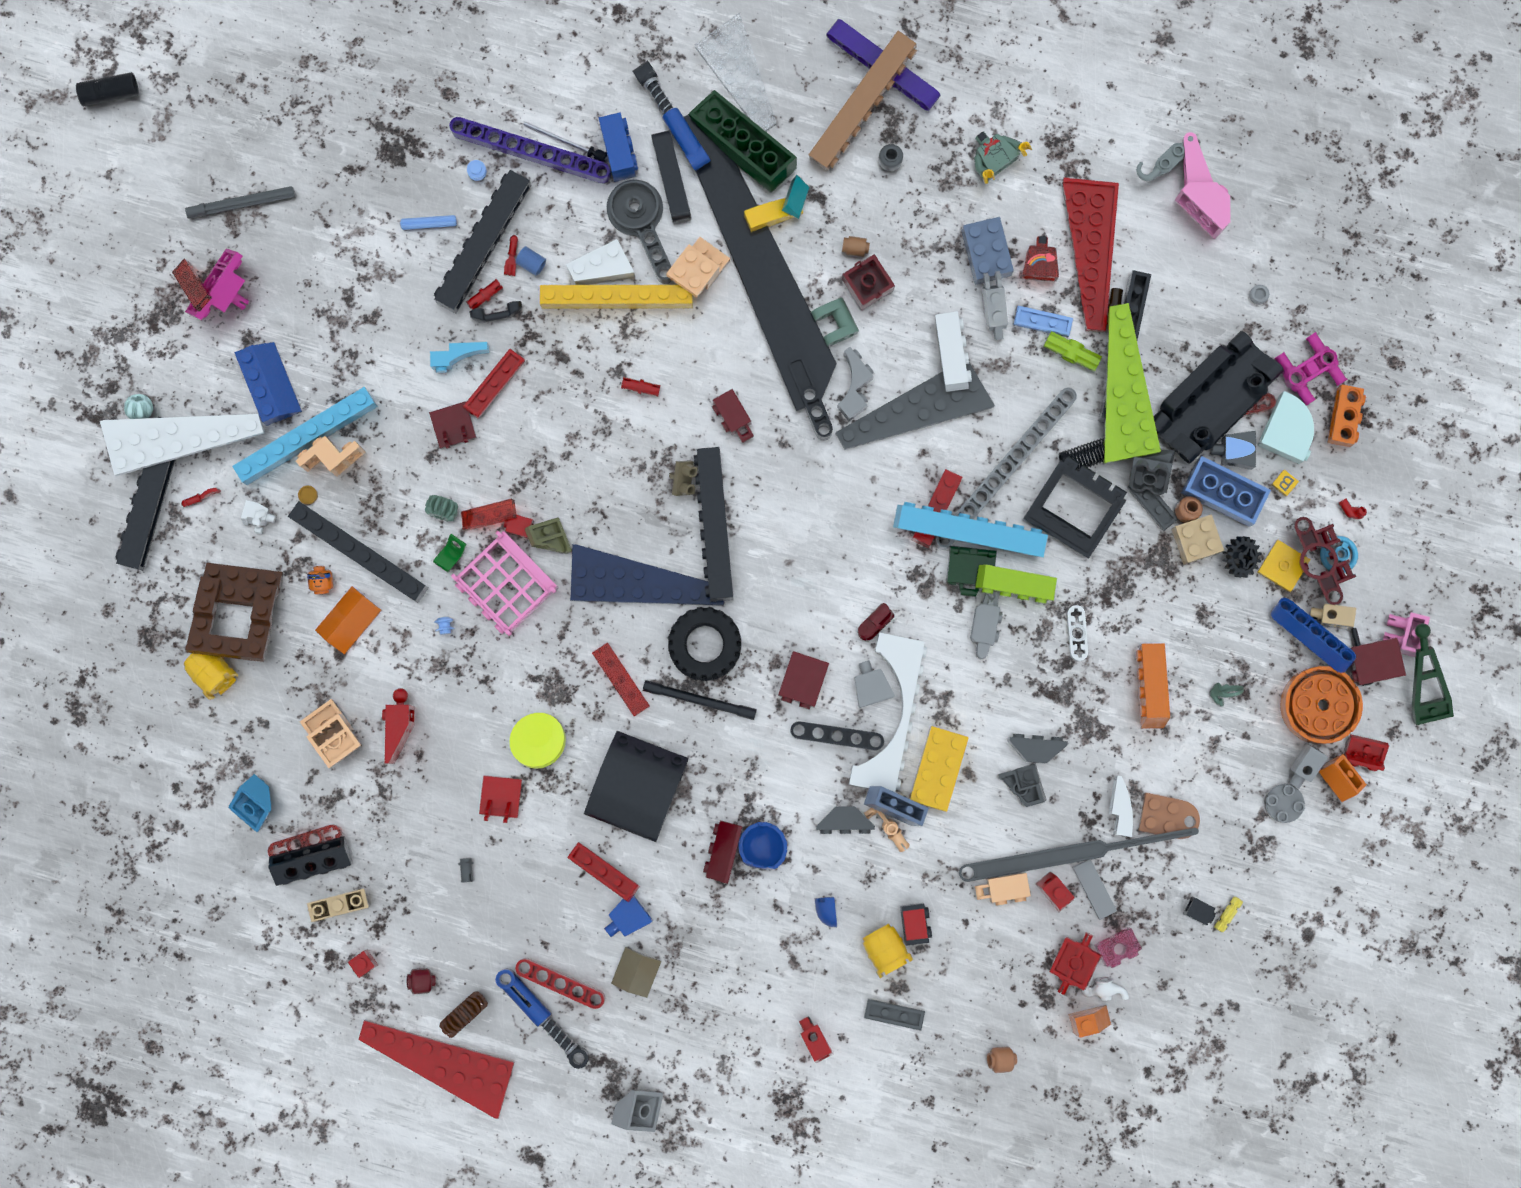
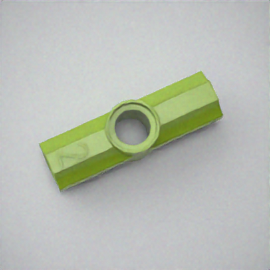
M1052 331L1043 346L1061 355L1067 362L1077 363L1095 372L1102 356L1084 348L1085 346L1082 343L1073 339L1068 340Z

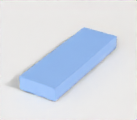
M1018 305L1013 325L1046 333L1052 331L1058 335L1069 337L1073 318Z

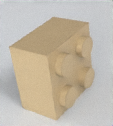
M1212 514L1171 529L1183 565L1224 551Z

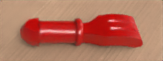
M512 235L509 239L510 245L509 252L507 253L509 258L505 261L504 275L509 276L516 275L515 256H517L518 237Z
M218 488L207 489L201 495L197 493L195 496L182 500L181 505L188 507L202 502L203 499L220 493L221 490Z

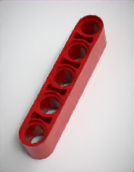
M523 958L516 964L515 970L519 976L590 1008L598 1009L605 1002V994L601 990L534 960ZM522 962L530 965L529 972L524 973L521 971L520 965ZM540 970L547 972V980L542 981L538 978ZM558 978L565 980L566 985L562 989L556 986L555 982ZM574 987H582L583 995L576 996L573 993ZM593 994H598L601 997L600 1004L592 1003L591 996Z

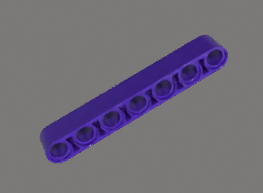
M837 19L826 33V36L833 43L869 69L883 52L881 48L841 19ZM907 67L900 76L897 74L893 80L895 81L894 88L924 110L929 111L941 96L934 87Z

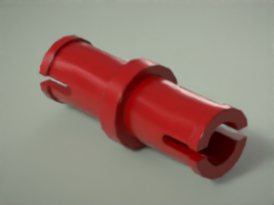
M495 279L484 289L480 288L479 292L467 300L466 303L471 310L476 309L485 301L489 302L490 298L502 290L503 287Z
M623 377L621 389L638 392L637 394L645 393L658 397L661 385L644 382L643 379L639 381Z

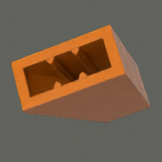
M1107 1005L1068 1014L1072 1031L1079 1038L1098 1034L1111 1025Z

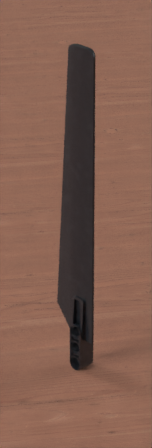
M686 115L684 116L686 122L711 159L709 163L698 169L696 173L796 411L805 408L817 438L823 441L828 440L832 436L833 426L822 398L837 363L769 227L766 226L753 232L750 231L744 217V211L756 207L757 204L737 164ZM807 392H812L815 395V397L811 400H808L805 398L804 394ZM814 409H819L822 415L814 417L811 412ZM825 426L829 429V433L821 434L819 428Z

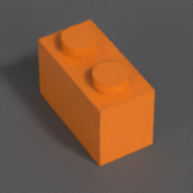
M1344 754L1328 761L1319 770L1323 779L1341 802L1358 795L1367 785Z

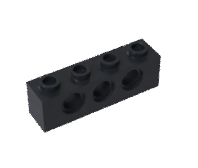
M345 836L270 856L268 868L276 886L286 885L296 880H304L314 875L326 874L329 871L351 866L352 854Z

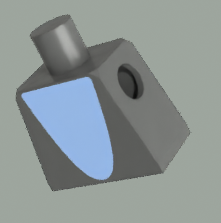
M1256 431L1223 436L1222 444H1215L1211 448V455H1221V463L1224 465L1252 470L1256 467Z

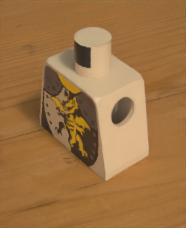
M1324 604L1322 609L1311 607L1310 616L1315 620H1320L1322 626L1349 631L1354 627L1355 607ZM1327 613H1332L1334 619L1328 618Z

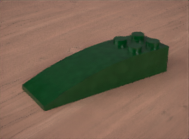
M713 90L688 113V116L731 160L770 193L797 169V157L716 90Z

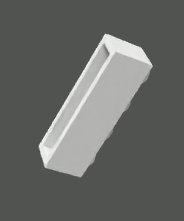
M958 311L935 315L946 392L969 389L968 382H972L971 371L966 369V364H969L968 353H964L963 347H966L965 335L961 336V329H964L963 318H959Z

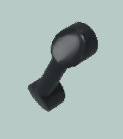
M513 301L507 303L508 310L485 314L483 308L469 311L471 319L486 323L511 318L518 314L523 307L521 301Z

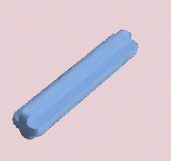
M455 215L401 219L400 225L403 230L452 227L457 225V219Z

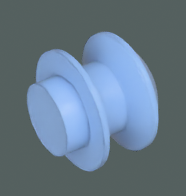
M473 160L467 165V173L472 180L480 181L484 179L487 170L482 161Z
M450 617L438 618L434 621V623L439 625V628L435 631L439 632L440 635L450 634L451 630L455 629L450 626V622L453 619Z

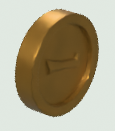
M309 485L300 488L298 492L300 502L310 505L317 500L318 494L315 488Z

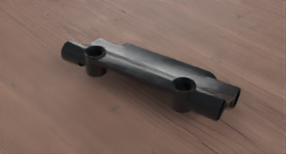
M1240 331L1227 346L1222 344L1217 347L1162 402L1160 406L1161 411L1153 416L1157 435L1171 446L1185 462L1191 464L1204 450L1211 449L1267 394L1268 386L1284 372L1283 367L1256 347L1248 334Z

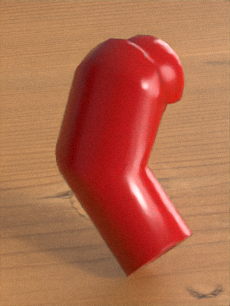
M1347 498L1338 503L1348 518L1359 520L1367 514L1366 508L1362 506L1360 508L1352 507Z

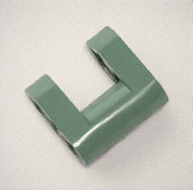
M842 297L824 304L811 312L815 321L833 315L839 327L838 330L823 337L828 347L859 333V329Z

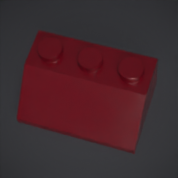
M721 820L719 824L715 823L713 835H716L715 842H710L708 854H711L710 862H705L703 870L706 873V878L728 884L743 826Z

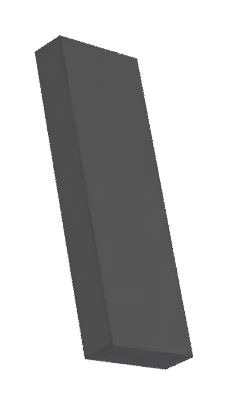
M1131 486L1127 487L1162 531H1165L1178 520L1175 513L1160 495H1155L1147 489L1137 492Z
M868 999L864 1018L921 1031L925 1011Z

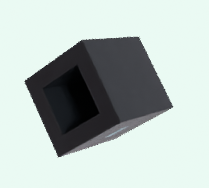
M1191 897L1183 915L1207 926L1208 923L1211 924L1216 916L1214 912L1216 908L1195 897Z

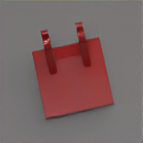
M483 776L479 814L485 815L484 821H488L490 815L504 817L503 823H508L510 817L518 818L522 779Z

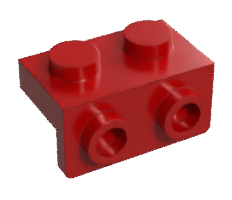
M1350 734L1344 755L1354 767L1364 766L1371 771H1384V760L1389 744Z

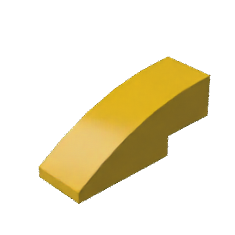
M786 198L745 210L744 217L750 231L753 232L766 226L771 227L794 218V216L782 211Z

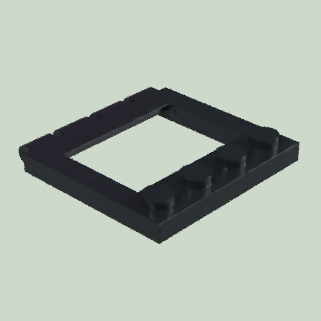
M1067 456L1065 461H1059L1024 516V519L1089 559L1125 504L1126 499L1124 497L1127 492L1117 485L1114 486L1112 491L1109 490L1112 482L1100 475L1096 480H1093L1096 472L1084 465L1081 466L1080 470H1077L1079 462ZM1062 475L1067 476L1112 504L1092 536H1089L1043 507Z

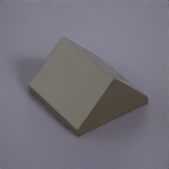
M625 947L611 984L628 993L647 998L661 961Z

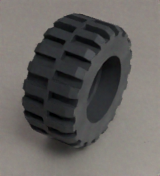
M697 607V609L686 611L671 627V632L668 636V651L676 668L685 676L700 681L717 680L728 674L736 665L741 652V635L733 619L723 611L712 607ZM698 627H712L722 637L723 649L720 655L713 661L699 662L692 658L687 650L688 636Z

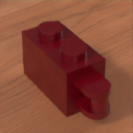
M733 389L713 399L714 405L711 407L716 416H721L723 420L721 425L726 433L730 432L731 435L737 434L742 443L754 437L749 428L752 424L751 419ZM746 428L747 432L741 435L740 431Z

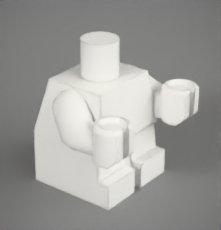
M246 500L241 516L243 525L253 524L255 526V533L261 535L263 532L262 526H266L267 521L274 523L276 515L269 514L268 508L261 504Z

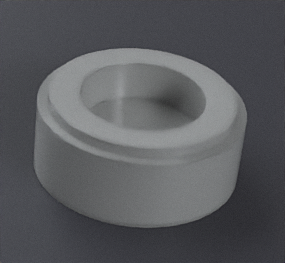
M1264 285L1254 286L1249 293L1250 300L1258 305L1265 303L1270 295L1268 288Z

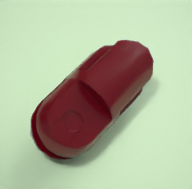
M880 604L858 627V635L862 640H872L894 618L895 615L887 604Z

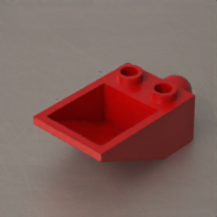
M398 688L393 692V699L396 705H385V709L382 710V720L385 721V764H395L415 725V706L404 705V702L408 699V693L403 688Z

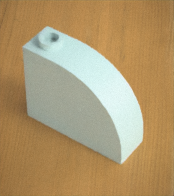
M1283 391L1277 399L1257 446L1297 464L1302 463L1304 460L1307 461L1311 453L1309 448L1314 436V422L1307 406L1296 396Z

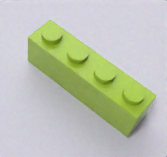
M979 565L976 588L982 589V593L993 594V591L1000 592L999 596L1011 597V594L1018 595L1017 599L1020 600L1035 598V602L1046 604L1047 601H1054L1057 578L991 565Z

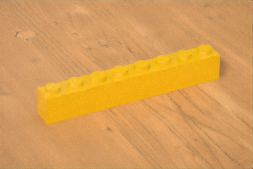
M540 285V306L542 309H693V295L680 285Z

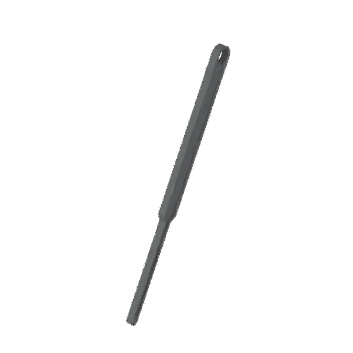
M1189 828L1108 844L1101 840L965 864L960 868L959 876L963 881L970 882L1104 857L1111 850L1197 835L1199 830L1197 828ZM971 867L974 871V876L971 879L963 878L961 874L963 868Z

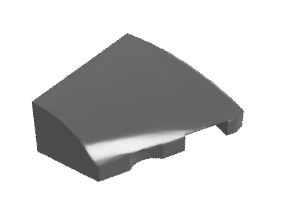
M1036 763L998 774L999 778L1009 786L1013 794L1020 798L1025 807L1044 803L1047 800Z

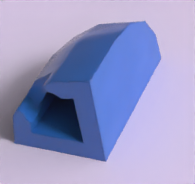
M814 898L816 913L820 921L829 927L837 928L835 898Z

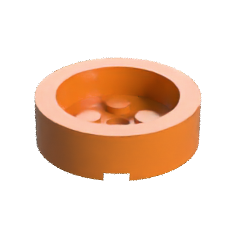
M1318 666L1303 670L1288 681L1281 695L1280 711L1285 725L1296 737L1312 744H1328L1342 740L1355 730L1362 716L1363 700L1358 686L1355 685L1348 674L1337 672L1329 666ZM1322 699L1328 703V707L1324 711L1318 705Z

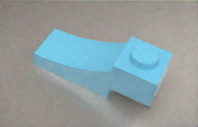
M487 342L449 343V351H430V367L436 370L437 373H446L447 370H452V365L462 359L489 353V344Z

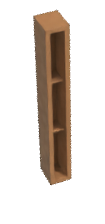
M899 30L896 32L808 154L809 158L827 171L830 167L833 169L839 161L837 157L841 152H846L850 146L848 142L852 136L855 138L861 131L860 125L863 121L867 122L869 120L873 107H878L884 98L882 96L883 93L892 88L896 75L900 76L906 68L904 64L907 60H912L916 55L917 44Z

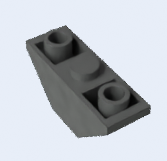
M1013 734V737H1008L1007 740L1025 762L1048 763L1068 745V741H1063V737H1051V740H1043L1044 736L1032 735V739L1024 738V734Z
M855 806L834 807L817 824L816 830H820V834H832V830H840V834H851V830H859V834H870L871 830H875V825Z

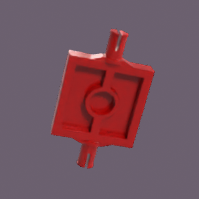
M1086 932L1082 942H1077L1069 937L1065 938L1049 971L1058 976L1062 981L1058 990L1059 993L1065 995L1069 985L1076 986L1083 991L1086 990L1102 957L1101 954L1089 947L1093 937L1092 934Z

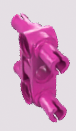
M1317 332L1306 338L1315 352L1314 356L1297 367L1292 365L1285 352L1274 358L1284 369L1282 374L1285 385L1294 393L1297 392L1306 406L1316 400L1306 385L1320 374L1328 372L1336 386L1348 380L1338 366L1339 361L1337 360L1336 352L1323 344ZM1323 355H1327L1330 358V363H1326L1323 360ZM1292 375H1295V376L1298 377V379H1299V382H1298V383H1294V382L1292 381V379H1291V376H1292Z

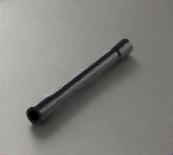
M645 680L642 690L736 714L751 720L755 719L757 711L755 708L720 701Z

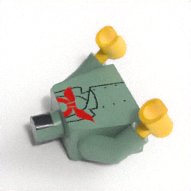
M983 131L975 137L981 145L977 148L974 157L975 170L983 178L984 183L987 184L988 179L995 180L997 174L1019 158V152L1024 157L1027 156L1025 150L1030 149L1032 151L1029 142H1020L999 134L989 138Z

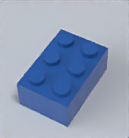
M621 112L598 117L614 182L636 177L635 171L638 170L635 153L631 154L634 152L631 137L626 136L629 135L626 117L622 118Z

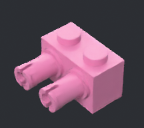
M1412 612L1410 617L1407 618L1390 614L1387 626L1404 629L1405 635L1398 636L1385 632L1383 640L1398 638L1401 654L1415 657L1416 649L1421 648L1420 638L1416 636L1415 628L1421 623L1429 625L1430 617Z

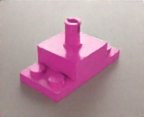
M225 249L185 311L187 314L202 320L210 313V306L224 313L230 303H233L241 310L246 308L242 303L248 305L249 300L238 294L245 280L233 273L242 263L241 259L243 256L240 253Z

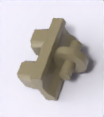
M676 461L675 472L669 473V478L674 479L672 495L682 496L695 493V486L691 482L692 477L697 475L698 468L693 466L694 461Z

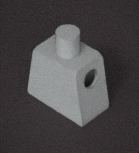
M870 660L859 663L862 675L854 677L859 708L895 697L881 669L873 671Z
M1305 743L1291 767L1295 774L1289 783L1300 789L1305 779L1312 782L1328 759V756L1310 744ZM1308 766L1307 770L1303 771V768Z

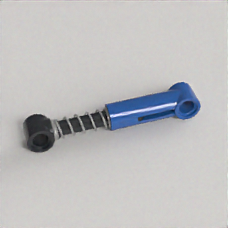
M647 60L632 70L641 86H645L646 90L650 91V96L654 97V102L658 104V109L662 110L663 121L675 137L693 169L697 171L709 163L711 159L702 145H700L680 110L673 108V103L669 102V97H666L665 91H662L661 84H658V75Z
M506 968L498 972L495 978L497 986L505 991L537 1027L539 1025L540 1027L542 1026L543 1030L548 1032V1036L554 1039L553 1042L556 1041L559 1044V1048L562 1047L572 1067L576 1069L585 1067L590 1058L589 1052L580 1045L573 1043V1039L570 1040L568 1038V1034H565L562 1028L556 1025L557 1022L551 1019L550 1015L552 1013L518 978L512 969ZM505 973L511 977L509 984H505L501 980L502 975ZM512 986H514L524 996L526 1001ZM574 1054H583L584 1061L582 1063L576 1062Z

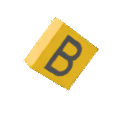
M1284 469L1271 485L1286 497L1299 481Z

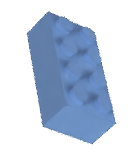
M1201 456L1197 459L1181 494L1193 496L1200 500L1202 504L1251 527L1255 524L1271 490Z

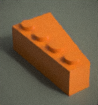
M1165 643L1141 644L1139 650L1136 651V660L1139 662L1137 677L1140 680L1141 729L1164 728L1170 719Z

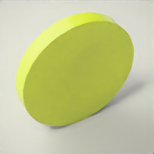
M529 714L520 719L513 727L509 740L510 749L513 756L526 767L534 769L547 767L561 756L565 748L566 736L564 729L557 719L549 714Z

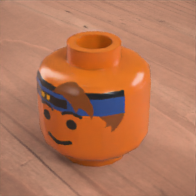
M314 566V570L307 574L309 590L314 591V594L329 593V590L333 588L332 571L325 569V566Z

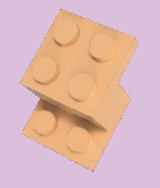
M699 237L693 246L689 244L666 273V276L697 298L704 288L709 289L729 263L730 258Z
M324 436L323 438H317L309 450L305 449L299 453L296 462L301 468L309 472L321 461L331 473L338 477L366 452L356 441L345 444L342 447L343 451L340 452L332 441Z
M330 699L300 721L309 734L306 736L328 768L333 767L362 746L353 734V727L333 699Z

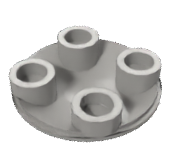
M1277 785L1270 790L1266 797L1267 812L1274 820L1281 823L1295 821L1305 810L1304 797L1299 789L1292 785Z

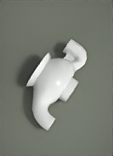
M1110 977L1097 978L1094 980L1096 982L1094 987H1089L1088 985L1086 990H1082L1084 996L1092 997L1096 995L1102 1001L1111 1000L1112 996L1117 993L1121 994L1123 1000L1129 999L1127 991L1113 983L1114 979Z

